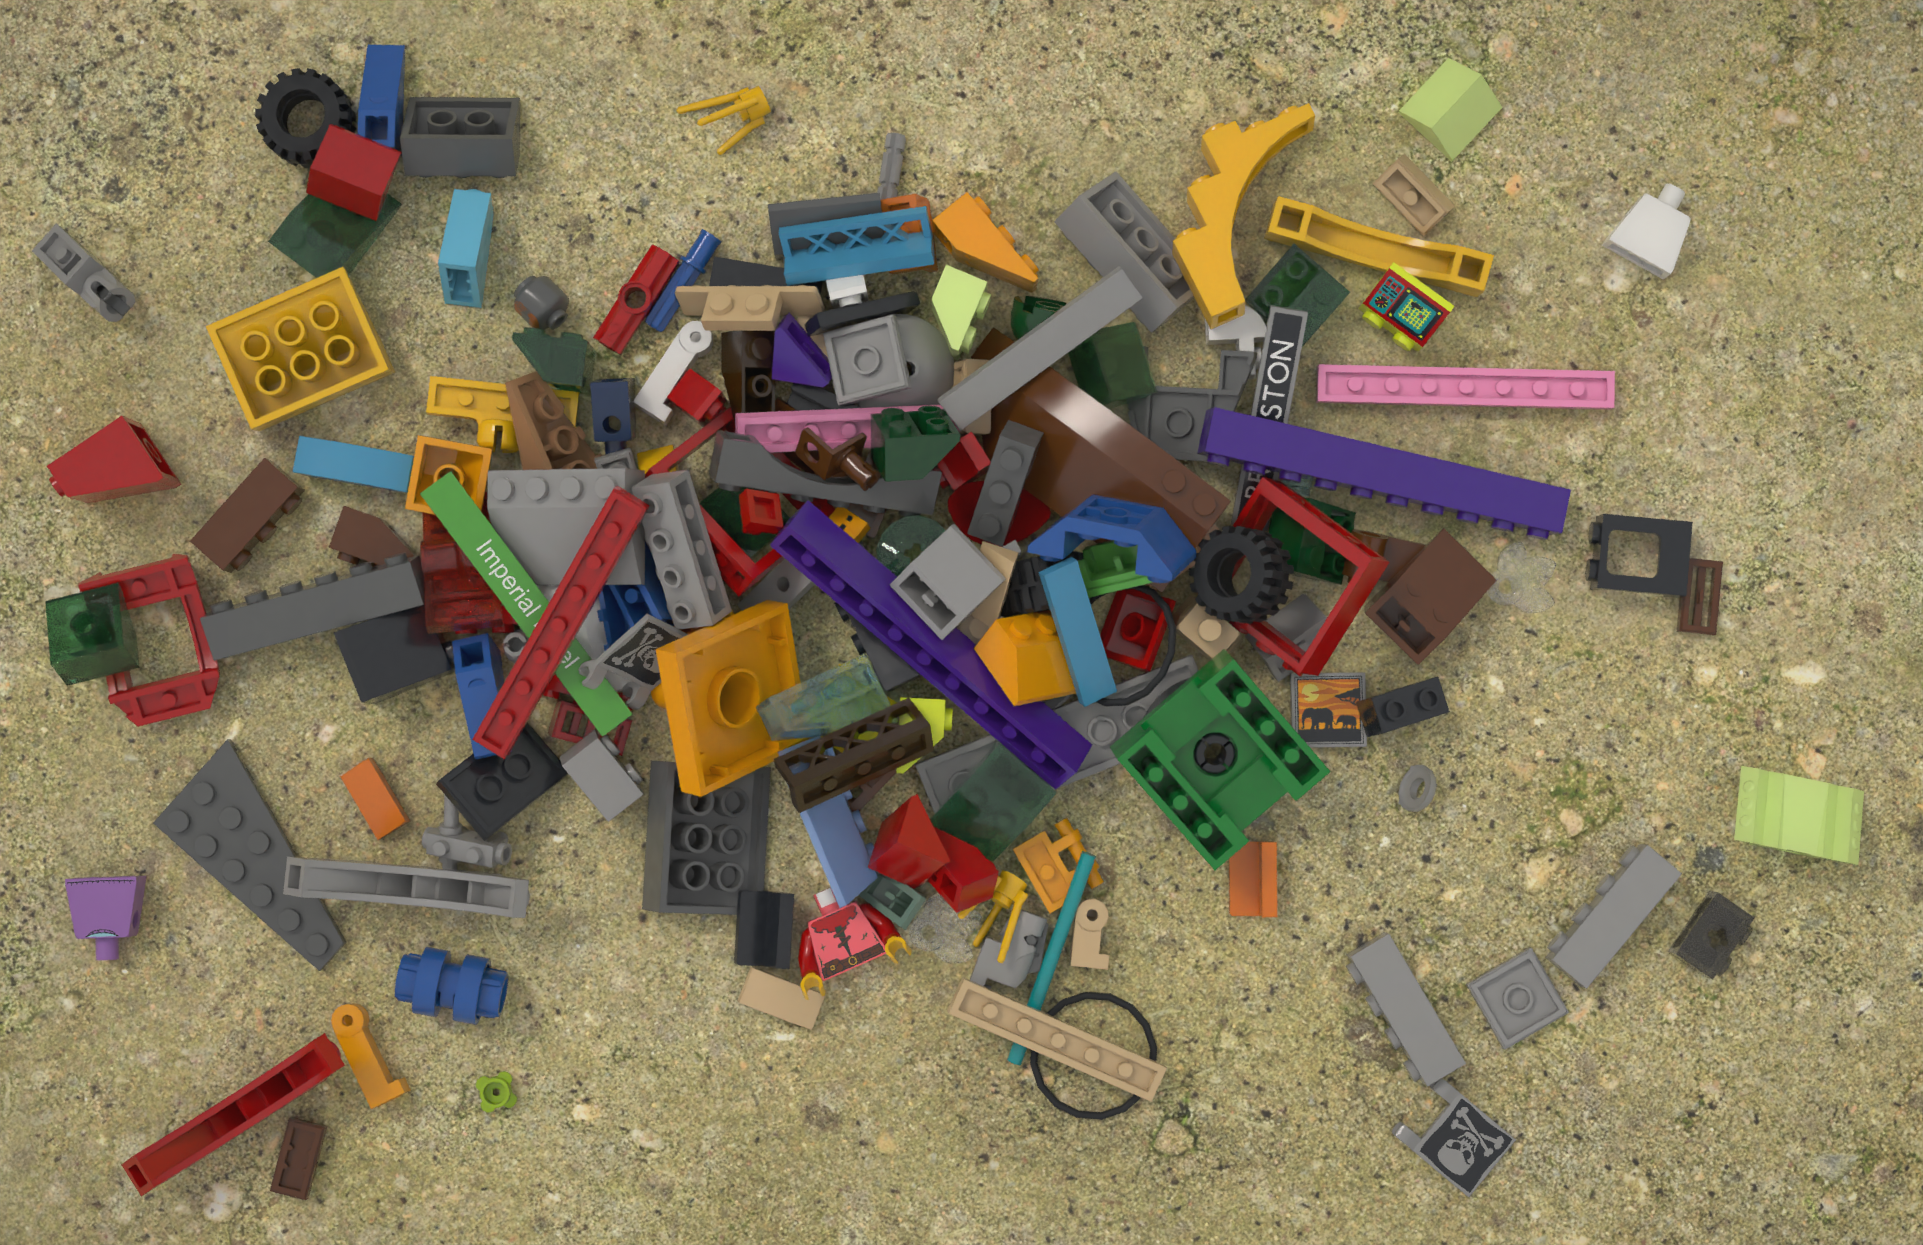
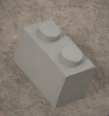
M594 729L562 754L560 761L562 767L609 822L644 795L639 784L643 781V778L630 762L624 766L616 755L621 751L607 734L601 738Z

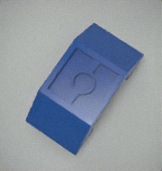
M1093 494L1028 545L1027 550L1028 553L1040 555V558L1043 560L1060 561L1086 539L1096 540L1104 538L1114 540V544L1122 547L1138 545L1135 574L1147 576L1149 581L1155 583L1173 581L1196 558V549L1164 508Z

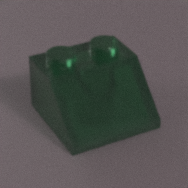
M118 583L45 601L50 665L67 686L140 668L137 636L121 586Z

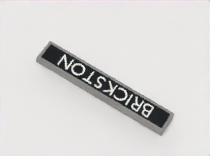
M1270 305L1251 416L1288 424L1308 311ZM1241 464L1231 525L1237 520L1262 477L1277 480L1278 472L1265 470V475L1253 474L1243 471V464ZM1270 518L1264 526L1263 531H1268Z

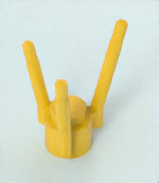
M759 86L750 90L746 87L734 93L680 106L677 108V113L682 114L733 102L734 105L709 114L697 121L699 126H703L736 112L742 122L749 119V123L717 149V153L722 155L753 129L765 124L763 116L771 113L767 99Z
M1002 870L998 876L993 898H991L995 905L973 941V946L979 947L1001 909L1009 910L1011 905H1014L997 958L998 963L1005 961L1022 905L1028 897V894L1024 892L1028 885L1019 877L1005 870ZM977 905L960 911L958 918L964 919Z

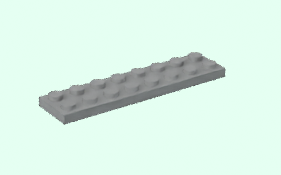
M1188 655L1171 662L1166 676L1149 695L1130 705L1103 706L1094 702L1084 707L1077 699L1052 709L1092 744L1077 773L1060 787L1121 764L1113 754L1110 746L1143 719L1151 704L1160 694L1172 685L1192 677L1199 671L1193 655ZM1161 666L1150 672H1145L1115 684L1117 692L1104 698H1127L1143 690L1159 673ZM991 734L915 764L939 826L946 833L1055 790Z

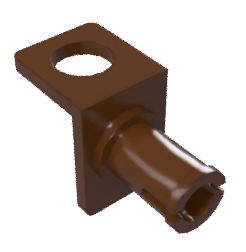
M807 427L802 430L795 453L824 481L844 471L863 491H867L880 478V472L875 470L861 457L867 439L863 432L832 449L810 428ZM808 442L817 448L820 455L819 461L810 455Z

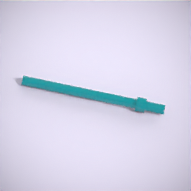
M1085 851L1081 853L1027 1003L1028 1006L1040 1011L1096 858L1095 855ZM1013 1042L1007 1060L1013 1064L1021 1065L1027 1048Z

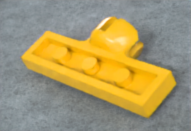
M430 376L426 408L427 415L472 419L478 424L476 441L480 447L490 448L495 452L497 432H502V453H514L519 450L505 384ZM551 389L564 405V414L576 428L579 392Z

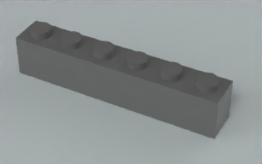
M406 552L398 553L384 558L385 564L372 567L371 562H365L350 567V574L337 577L336 571L314 577L315 583L302 586L301 581H295L280 586V592L268 595L266 590H261L244 596L246 602L233 605L232 600L228 599L210 605L211 611L202 616L200 621L213 660L424 605L433 596L420 555L407 558Z

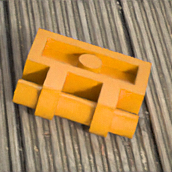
M1067 817L1054 824L1061 838L1053 843L1044 830L1013 848L1015 855L1049 914L1063 906L1076 870L1075 868L1068 872L1058 853L1068 848L1076 864H1078L1082 851L1087 852L1080 841L1083 839L1078 828L1073 829ZM1096 859L1087 881L1091 889L1104 882L1097 870L1100 866Z

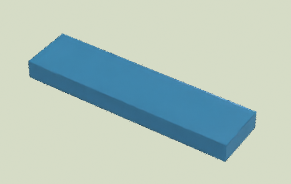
M1070 557L1038 572L1079 703L1086 707L1117 692L1078 561Z

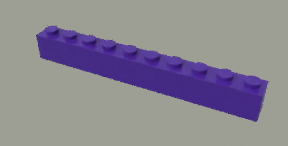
M1217 407L1206 410L1197 454L1208 456L1207 463L1229 467V462L1243 464V471L1265 475V470L1278 472V479L1301 483V478L1315 481L1314 487L1319 489L1336 491L1337 486L1351 489L1350 495L1354 497L1372 499L1373 494L1386 497L1385 503L1389 505L1407 508L1408 502L1422 505L1421 512L1443 516L1444 511L1457 513L1456 520L1474 524H1478L1479 519L1492 521L1491 528L1513 532L1514 527L1527 529L1526 536L1548 540L1549 535L1561 534L1563 532L1571 493L1570 489Z
M807 500L787 521L784 528L781 529L771 542L770 546L1055 790L1077 773L1092 747V744L1042 701L1014 706L974 650L976 644L957 628L941 640L890 586L897 576L810 501Z

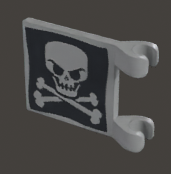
M646 614L597 659L586 661L580 665L578 669L579 674L587 677L582 681V685L589 689H596L602 683L608 670L632 681L624 685L622 693L630 697L625 702L626 706L638 710L645 704L651 691L661 683L656 649L689 634Z
M1441 1078L1431 1084L1430 1088L1446 1100L1448 1105L1421 1138L1402 1122H1398L1391 1132L1466 1196L1470 1197L1516 1139Z

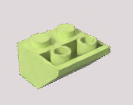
M946 265L932 297V311L952 357L959 360L962 352L969 354L977 335V328L973 327L976 318L984 319L991 302V294L987 293V281Z

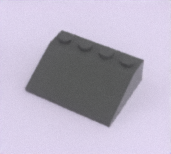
M651 760L642 910L658 913L737 915L738 892L740 890L764 891L771 767H761L700 797L681 792L676 762Z

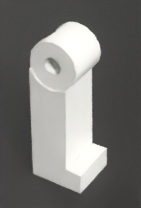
M691 321L682 327L633 401L636 408L664 426H667L674 416L673 410L667 406L670 402L667 396L689 368H692L698 357L707 355L713 346L711 331L704 330L700 321Z

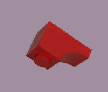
M972 431L960 438L957 445L936 465L942 472L939 484L942 489L949 486L954 493L958 487L973 482L988 472L991 461Z

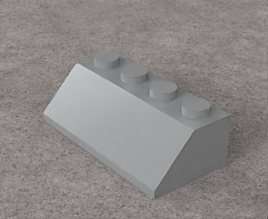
M1114 172L1079 195L1054 221L1063 231L1064 236L1077 247L1088 263L1102 277H1105L1118 266L1122 268L1143 297L1131 306L1130 309L1151 333L1170 320L1194 299L1172 255L1174 236L1117 172Z

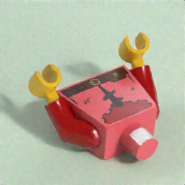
M830 887L813 895L821 916L808 921V928L801 933L798 953L802 977L800 987L806 1000H809L807 992L812 987H819L823 997L826 994V990L822 981L884 954H887L895 964H898L895 958L896 951L904 948L910 956L912 950L906 941L901 938L892 920L871 904H859L857 900L839 908Z

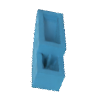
M299 436L293 472L308 477L408 493L414 456Z

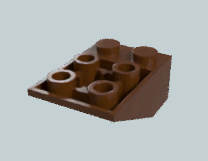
M1443 528L1364 606V612L1419 665L1446 639L1497 579Z

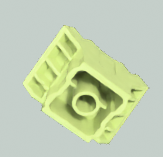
M1741 766L1734 840L1798 855L1858 865L1864 791L1788 774Z

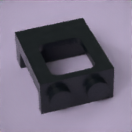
M1613 514L1596 516V522H1591L1588 536L1589 544H1594L1593 559L1587 560L1585 571L1586 581H1591L1590 590L1604 589L1647 593L1672 598L1687 596L1693 522ZM1612 531L1649 533L1658 536L1657 574L1653 578L1615 575L1608 572L1609 535Z

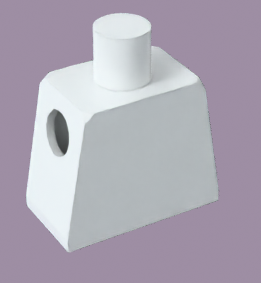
M1665 184L1658 198L1645 193L1626 213L1605 239L1602 246L1659 278H1666L1674 270L1691 220L1689 216L1677 210L1685 196V192L1672 184Z

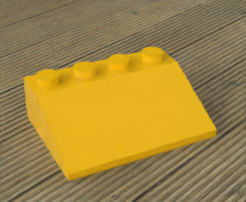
M345 267L338 268L206 326L248 424L252 430L259 432L395 373L383 343Z

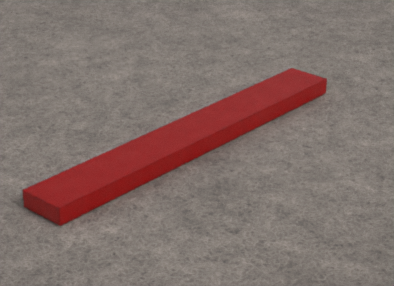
M618 485L613 488L472 740L503 759L509 755L650 505Z

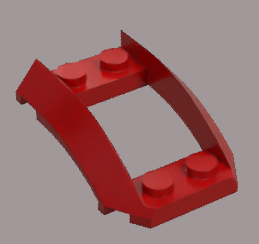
M173 554L168 559L102 575L100 572L78 584L88 608L87 613L102 659L110 704L114 703L127 714L126 717L137 727L211 708L220 677L218 660H213L200 618L207 613L188 555ZM181 597L195 646L199 670L133 687L115 613Z

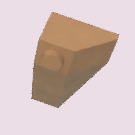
M538 371L505 383L523 470L597 469L594 460L602 456L601 453L596 455L584 439L587 435L580 426L576 428L564 414V405Z

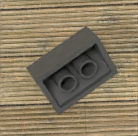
M410 97L400 136L405 176H419L422 178L432 176H455L458 178L470 176H492L494 178L516 176L520 157V98Z
M880 193L768 204L776 261L783 260V264L785 263L779 238V227L882 213ZM877 226L868 227L862 234L871 239L881 238L884 235V230ZM833 232L826 239L834 244L845 243L849 236L842 232ZM804 237L790 239L792 250L806 249L813 243Z

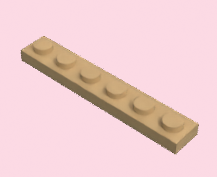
M962 977L947 1009L950 1015L1152 1102L1167 1069L1165 1065L964 977Z

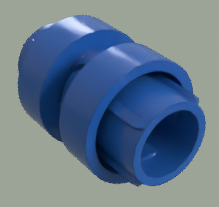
M426 947L422 955L412 953L403 955L396 977L395 998L398 1001L412 1003V1012L415 1014L437 1017L441 1007L453 1009L454 1021L477 1025L481 1016L488 1018L500 1017L506 999L509 975L506 971L492 969L490 958L467 954L463 964L451 963L450 951Z

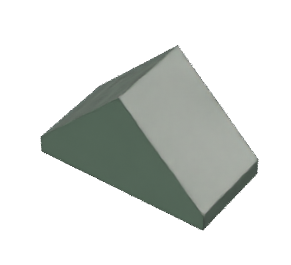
M876 872L878 878L864 889L859 896L906 930L927 899V896L906 884Z

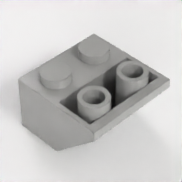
M952 524L914 559L890 586L943 640L1006 578L957 526Z

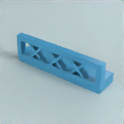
M926 206L779 227V238L785 257L784 276L787 286L934 265V239ZM920 220L923 232L907 233L901 230L900 227L904 222ZM874 226L886 231L881 238L875 239L862 234L868 227ZM833 232H842L849 236L845 243L834 244L826 239ZM804 237L813 243L806 249L792 250L790 239Z

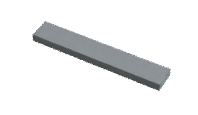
M1118 266L939 397L938 402L959 430H963L1143 297L1122 268Z

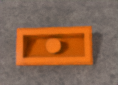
M367 758L340 776L377 840L384 838L410 822L374 758Z

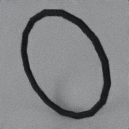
M1145 585L1128 589H1135L1150 595L1162 608L1169 628L1168 652L1159 673L1143 690L1127 698H1102L1096 701V703L1103 706L1130 705L1149 695L1166 676L1175 655L1176 625L1170 606L1155 589ZM1106 594L1092 597L1089 599L1090 604L1092 605L1098 598Z
M1083 992L1062 999L1046 1013L1054 1017L1065 1006L1085 999L1110 1001L1128 1010L1143 1027L1150 1047L1149 1059L1157 1060V1045L1148 1021L1133 1004L1111 993ZM1031 1050L1030 1065L1038 1088L1054 1107L1076 1118L1103 1120L1126 1112L1141 1099V1097L1133 1095L1123 1105L1103 1112L1079 1111L1059 1101L1044 1084L1037 1063L1038 1052Z

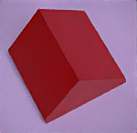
M330 124L310 167L306 193L377 221L402 152Z
M1135 589L1116 591L1100 634L1107 658L1142 672H1150L1167 628L1164 612L1150 595ZM1162 597L1163 600L1170 606V610L1172 613L1176 601L1166 597Z
M918 794L911 796L881 823L867 867L913 889L923 885L951 862Z

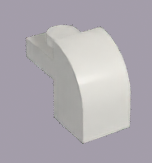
M1245 305V314L1214 329H1210L1204 318L1206 345L1235 343L1236 351H1252L1257 353V359L1248 378L1253 379L1256 375V369H1259L1261 348L1254 347V342H1264L1266 325L1261 316L1254 309Z

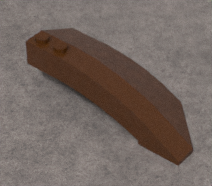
M993 327L973 353L971 359L990 361L1012 345L1014 341ZM1050 366L991 408V431L988 434L982 435L984 452L991 461L999 436L1008 420L1044 433L1023 488L1061 517L1092 494L1161 507L1166 510L1196 549L1231 502V500ZM1099 538L1093 541L1099 544L1111 540ZM1171 581L1167 583L1153 582L1150 584L1162 593Z

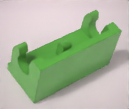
M1114 540L1087 546L1082 550L1084 559L1078 560V565L1089 598L1153 583L1148 580L1147 576L1135 574L1138 545L1122 547L1114 544Z

